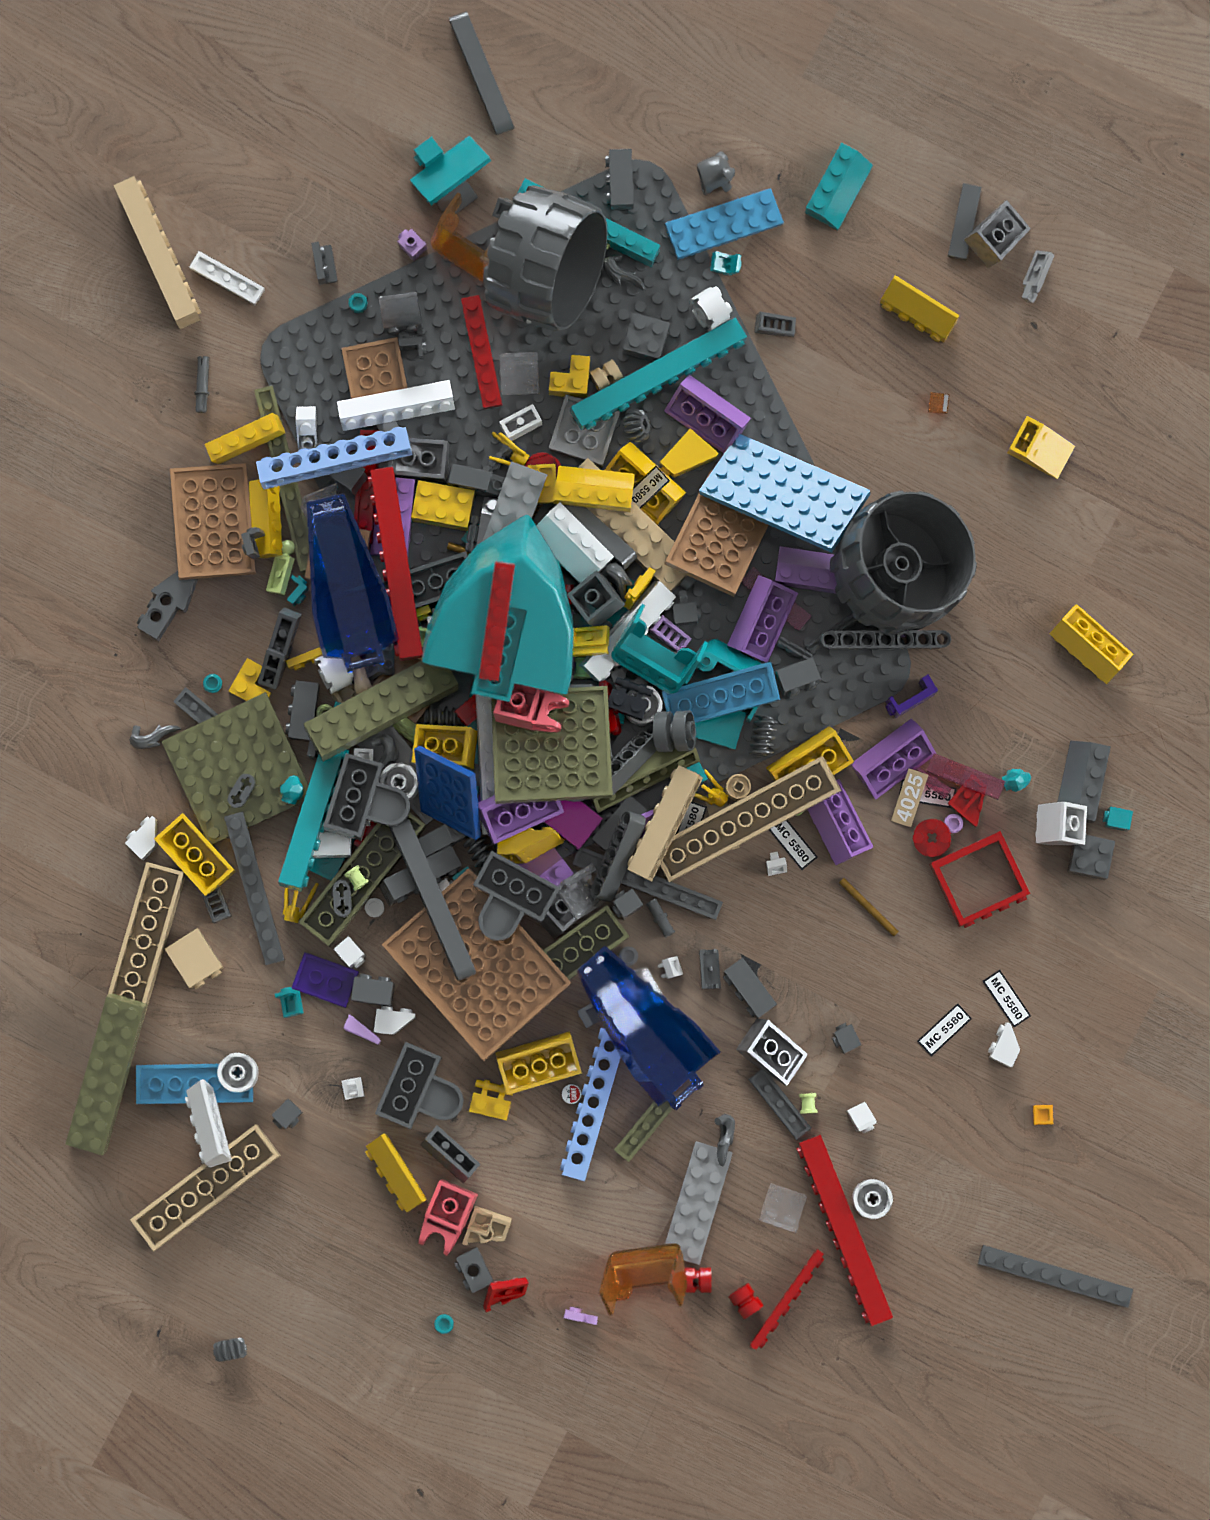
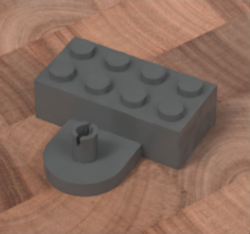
M346 753L323 825L324 831L362 841L368 821L385 826H396L404 822L410 812L409 798L401 789L380 783L381 773L384 770L382 763Z
M491 851L473 884L474 888L489 895L479 915L481 932L491 940L501 941L509 938L515 932L523 915L542 923L560 887Z
M405 1042L375 1114L412 1129L419 1112L439 1120H449L457 1116L463 1107V1094L455 1084L435 1076L442 1057Z

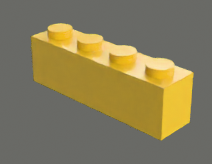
M271 413L206 443L205 447L211 461L221 464L286 433L279 416Z
M260 479L249 481L250 513L252 527L260 528L265 533V536L255 539L260 554L258 558L265 559L282 556L280 487L277 486L263 490Z

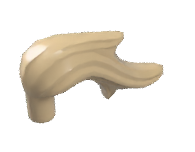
M353 651L351 665L354 675L355 693L358 695L371 688L372 685L368 680L360 656L357 652Z

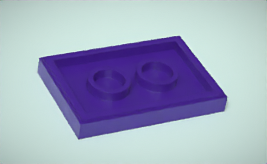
M304 952L292 989L346 1008L352 993L354 977H358L359 971Z

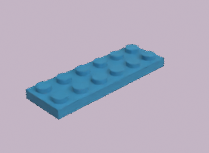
M770 188L666 222L665 228L678 260L781 226L784 222Z
M772 662L681 686L678 692L673 694L665 691L662 692L666 711H671L674 716L676 711L690 710L694 716L695 723L780 700Z
M219 1064L136 1065V1104L186 1103L185 1097H188L186 1090L203 1079L213 1087L217 1103L253 1102V1087L245 1092L227 1090L218 1079L217 1071ZM239 1067L237 1071H234V1075H237V1078L243 1074Z

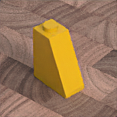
M690 428L660 461L659 466L668 476L671 475L675 478L716 460L719 453Z

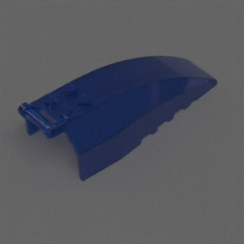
M343 493L306 502L312 614L323 658L344 659L347 673L371 665H384L385 661L382 650L398 641L399 637L388 593L347 499ZM373 652L377 653L376 657L355 662L350 660L352 657Z
M604 946L576 970L601 1023L632 1076L658 1106L668 1100L670 1106L674 1110H678L682 1102L693 1092L700 1090L704 1086L702 1080L695 1073L721 1051L691 1018L678 1007L675 1008L667 1001L664 995L656 992L651 984L643 981L632 968L626 966L625 962ZM690 1079L692 1084L679 1096L675 1097L673 1093Z

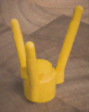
M492 432V436L513 451L510 457L513 460L512 462L524 466L530 455L521 450L501 432L499 435ZM489 456L490 460L510 466V461Z
M705 769V774L716 788L710 789L702 784L701 787L708 792V798L695 793L694 797L706 801L710 805L715 804L718 807H722L727 802L728 795L723 792L724 788Z
M315 883L301 911L299 907H295L298 891L294 890L292 904L288 907V888L284 889L283 920L299 923V919L304 916L316 892L318 883Z

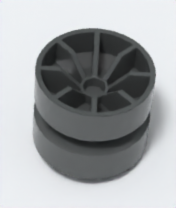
M690 710L676 711L674 716L671 711L656 712L653 720V738L658 752H673L675 747L679 752L692 751L694 749L696 726L694 716Z

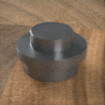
M624 947L619 953V960L622 964L631 966L637 962L638 953L633 947Z

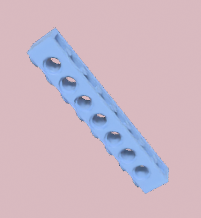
M395 427L390 431H377L373 435H361L347 441L339 440L330 445L321 444L317 448H305L296 453H283L274 458L265 457L261 461H257L256 464L260 483L264 490L413 454L406 427ZM390 441H393V442H394L393 445H391V446H386V444H387L388 442H390ZM369 446H376L373 450H367ZM351 450H357L355 454H349ZM338 454L337 458L330 459L332 455ZM316 458L320 459L317 463H311ZM295 463H301L299 467L293 468ZM277 467H282L281 471L274 472Z
M605 1025V1029H600L598 1039L601 1040L600 1046H595L592 1058H596L594 1066L590 1065L587 1073L590 1080L589 1084H584L581 1095H584L585 1098L583 1103L579 1102L576 1114H579L578 1122L574 1121L571 1133H574L572 1141L568 1140L565 1151L569 1153L567 1160L563 1159L560 1170L563 1171L562 1175L585 1181L628 1033L626 1030ZM605 1042H614L615 1049L612 1052H607L604 1049ZM603 1059L610 1063V1067L606 1071L601 1070L598 1066L599 1062ZM596 1078L603 1079L604 1087L602 1089L594 1088L593 1081ZM590 1097L598 1098L599 1105L596 1108L588 1106L587 1102ZM589 1115L593 1118L592 1126L586 1127L583 1125L582 1119L584 1116ZM580 1134H585L588 1137V1143L584 1146L577 1143V1137ZM574 1153L582 1155L583 1160L580 1164L572 1162L571 1157Z

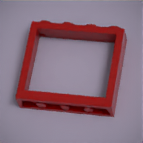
M1001 831L929 864L958 927L963 925L964 928L975 924L974 920L981 917L982 920L993 916L992 911L998 909L999 912L1010 908L1009 904L1014 901L1019 904L1027 900L1026 896L1030 894ZM998 841L1021 892L963 918L940 868Z

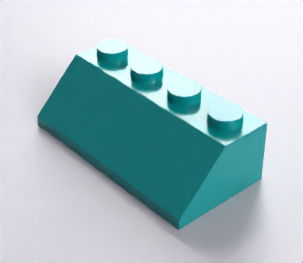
M841 142L811 197L805 214L839 230L873 164L859 151Z

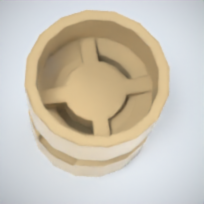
M613 360L603 364L602 369L598 367L589 372L598 391L623 379L618 366Z
M742 774L731 776L725 786L726 794L733 801H739L747 797L751 790L750 780Z

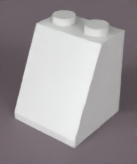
M1068 802L1038 805L1036 843L1044 845H1085L1087 806Z

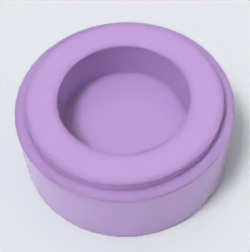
M950 814L944 820L951 834L958 833L963 827V820L957 814Z

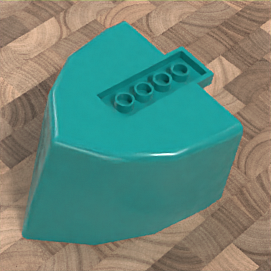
M529 515L520 517L479 543L448 579L427 626L422 651V662L475 674L472 694L508 702L511 699L514 683L560 694H568L572 677L574 628L572 611L560 563ZM495 561L515 564L498 681L479 678Z

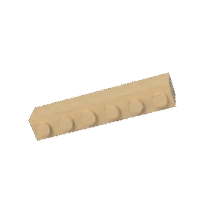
M680 765L677 769L673 770L670 777L672 780L669 786L664 788L662 792L663 798L660 804L658 803L655 806L654 816L646 824V832L636 845L637 851L634 856L630 857L627 864L629 866L627 870L651 882L703 779L699 774Z

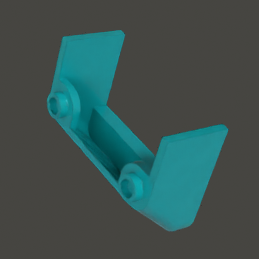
M642 603L613 648L611 657L618 664L663 691L671 694L676 693L700 663L708 643L705 641L697 652L689 648H681L675 654L645 636L647 625L643 620L639 619L645 607Z
M711 639L707 642L708 645L700 663L683 686L689 684L697 668L708 672L715 667L717 662L733 671L757 666L761 663L718 639ZM759 706L753 707L746 722H751Z

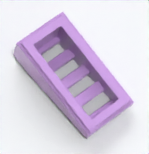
M660 615V620L656 624H652L648 631L676 652L681 648H685L692 639L663 615ZM661 623H664V626L658 631V627ZM669 627L671 630L668 632L666 636H664V632ZM674 632H676L677 635L674 637L672 641H670L669 639L674 634ZM683 637L684 639L678 646L675 645L679 638Z
M351 1015L348 1016L343 1027L344 1030L377 1045L381 1043L380 1038Z

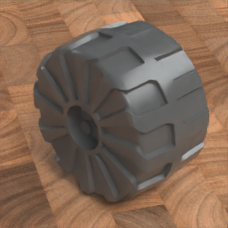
M528 186L526 192L523 194L518 192L513 197V204L510 209L503 211L498 220L500 228L495 238H491L487 251L489 264L484 268L483 284L486 288L485 298L491 308L520 322L552 331H562V329L569 328L576 322L595 290L606 253L607 221L601 209L593 204L563 192L539 186Z
M895 491L862 508L853 517L843 537L837 544L835 555L830 559V572L834 573L837 584L835 592L842 604L846 603L852 610L853 617L865 626H876L881 632L886 634H900L907 630H920L944 617L966 596L967 588L972 578L975 577L977 568L974 549L975 542L971 531L968 530L966 524L959 516L960 514L951 505H947L930 493L923 491Z

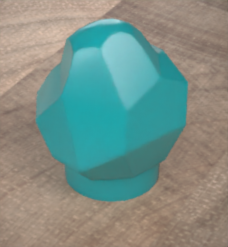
M1021 769L1008 770L1007 775L1002 776L1006 791H1020L1031 781L1030 773L1024 772Z
M289 776L280 786L281 801L296 805L297 800L302 798L303 785L298 776Z

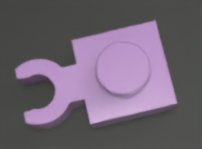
M570 1307V1310H565L564 1318L594 1325L597 1324L598 1317L581 1313L582 1309Z

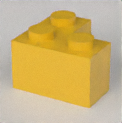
M571 355L570 373L550 372L549 395L564 397L565 395H570L576 398H587L590 356Z

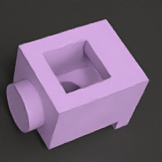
M412 229L409 231L404 230L398 236V245L413 261L427 250V244ZM410 239L414 240L413 244H408L407 242Z

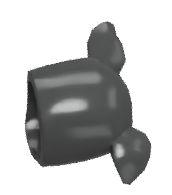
M720 151L715 156L697 164V171L704 195L710 194L719 187H722L725 193L732 188L730 182L735 175V169L730 168L728 157L724 152Z

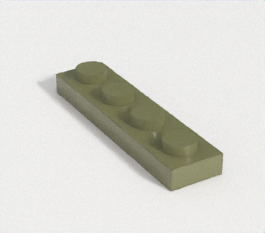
M663 1090L614 1151L630 1162L678 1102Z

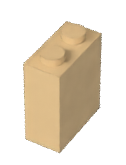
M198 928L165 948V951L190 989L202 987L206 984L204 982L209 977L212 979L216 978L222 973L220 970L224 968Z

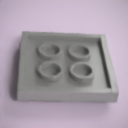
M565 395L549 450L584 461L589 458L594 464L603 466L620 412H614L613 417L606 421L600 420L596 422L597 425L590 430L585 428L581 431L570 412V408L582 401V399Z

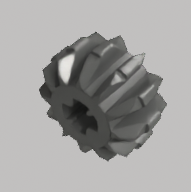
M633 410L626 413L623 418V426L627 439H630L631 442H640L648 439L651 434V425L647 413L643 410Z
M243 1338L223 1340L213 1345V1353L218 1362L243 1358L247 1355V1347Z

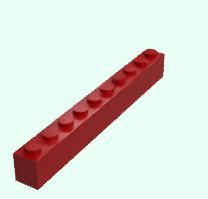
M387 467L370 470L371 476H367L369 488L373 487L374 494L370 495L372 506H376L377 513L373 514L375 525H379L380 532H376L378 544L382 543L383 551H379L380 560L385 562L386 567L385 570H382L383 579L388 581L389 587L385 589L386 598L391 600L392 606L388 608L390 619L394 618L395 625L391 626L393 638L397 637L398 644L394 645L396 657L400 656L401 661L422 658L423 650L394 468Z
M817 1135L798 1143L799 1147L796 1148L800 1159L804 1158L806 1166H804L807 1177L811 1176L814 1182L811 1184L814 1195H819L821 1202L818 1205L822 1214L826 1213L828 1220L825 1222L829 1232L833 1231L835 1239H832L836 1250L840 1249L843 1257H840L843 1268H848L850 1275L847 1278L851 1287L855 1286L857 1293L854 1296L858 1305L862 1304L864 1312H862L865 1323L874 1326L893 1318L822 1136Z

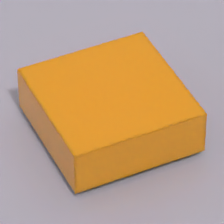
M1032 1105L1033 1125L1053 1124V1105Z

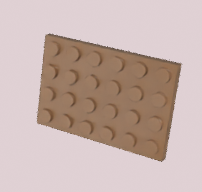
M246 463L170 469L179 580L256 574L255 559L245 555L242 549V544L244 543L241 534L245 533L247 529L252 528Z
M699 493L664 565L734 597L769 525L704 497Z

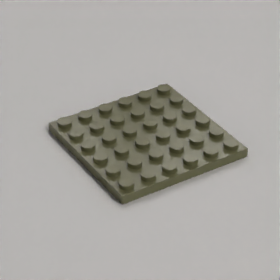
M607 686L569 688L568 694L556 693L569 700L567 708H555L548 713L549 718L561 724V731L556 733L534 731L496 722L493 711L497 699L491 698L495 804L613 798Z
M266 692L161 741L202 831L212 845L229 837L224 819L225 816L243 812L247 827L250 828L304 802L309 786L308 781ZM243 774L252 775L256 780V785L244 806L234 808L229 805L228 795L238 778ZM293 775L298 776L303 785L302 798L297 800L296 805L281 801L282 795L280 793V786L289 776ZM249 777L247 779L242 780V782L244 783L242 790H244L246 786H251V783L249 782ZM242 792L232 797L234 804L241 803L240 796Z

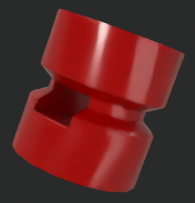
M684 1268V1293H695L696 1290H699L700 1293H711V1268H700L699 1270ZM698 1278V1282H693V1279Z
M746 1283L728 1296L732 1304L739 1307L737 1311L743 1320L764 1306L758 1296H753L755 1291L749 1283Z

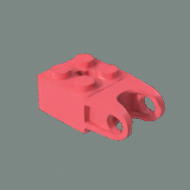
M514 683L510 702L497 699L493 714L496 722L534 731L556 733L561 731V724L549 718L548 713L555 708H567L569 700L551 691Z
M444 1179L439 1180L424 1216L419 1244L424 1245L433 1232H438L445 1239L443 1254L448 1256L465 1228L478 1194ZM451 1201H453L455 1205V1208H453L452 1210L449 1209L450 1206L447 1204Z

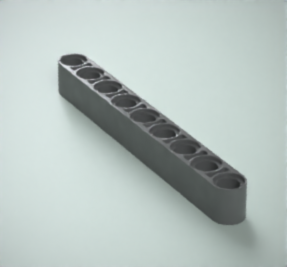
M407 817L401 824L389 826L457 981L475 975V967L410 820Z

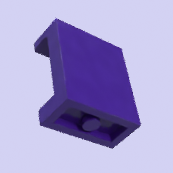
M929 674L921 678L918 683L923 691L900 705L896 703L893 696L888 698L885 708L890 716L894 715L896 719L935 696L938 689Z

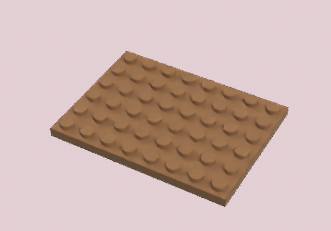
M468 868L441 893L475 967V975L457 981L425 907L387 939L382 946L482 1060L485 1061L572 983L520 924H518L515 932L509 938L501 941L491 940L481 932L479 915L489 895L473 887L477 876Z

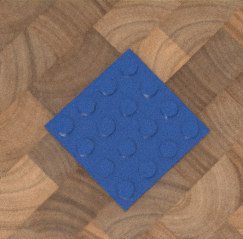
M420 745L416 747L414 753L420 811L474 840L480 838L481 829L475 773Z

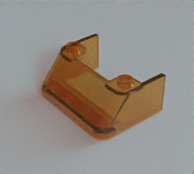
M457 192L439 219L431 237V246L434 251L483 282L484 268L489 264L488 248L484 251L455 231L459 225V218L455 211L462 203L461 194Z
M672 1243L620 1250L611 1253L607 1259L599 1290V1295L609 1316L614 1313L616 1301L627 1300L632 1295L633 1289L639 1287L668 1284V1289L673 1293L678 1306H683L687 1278L680 1245Z

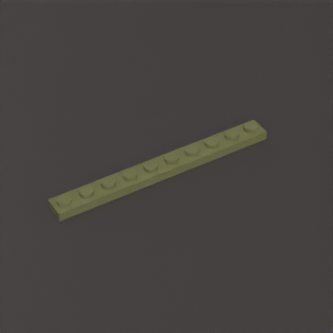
M273 385L254 390L261 418L274 413L281 420ZM285 434L267 442L271 458L278 457L283 453H290ZM277 467L274 471L279 472L282 467ZM297 482L279 487L291 538L295 545L299 569L302 573L306 572L311 534Z

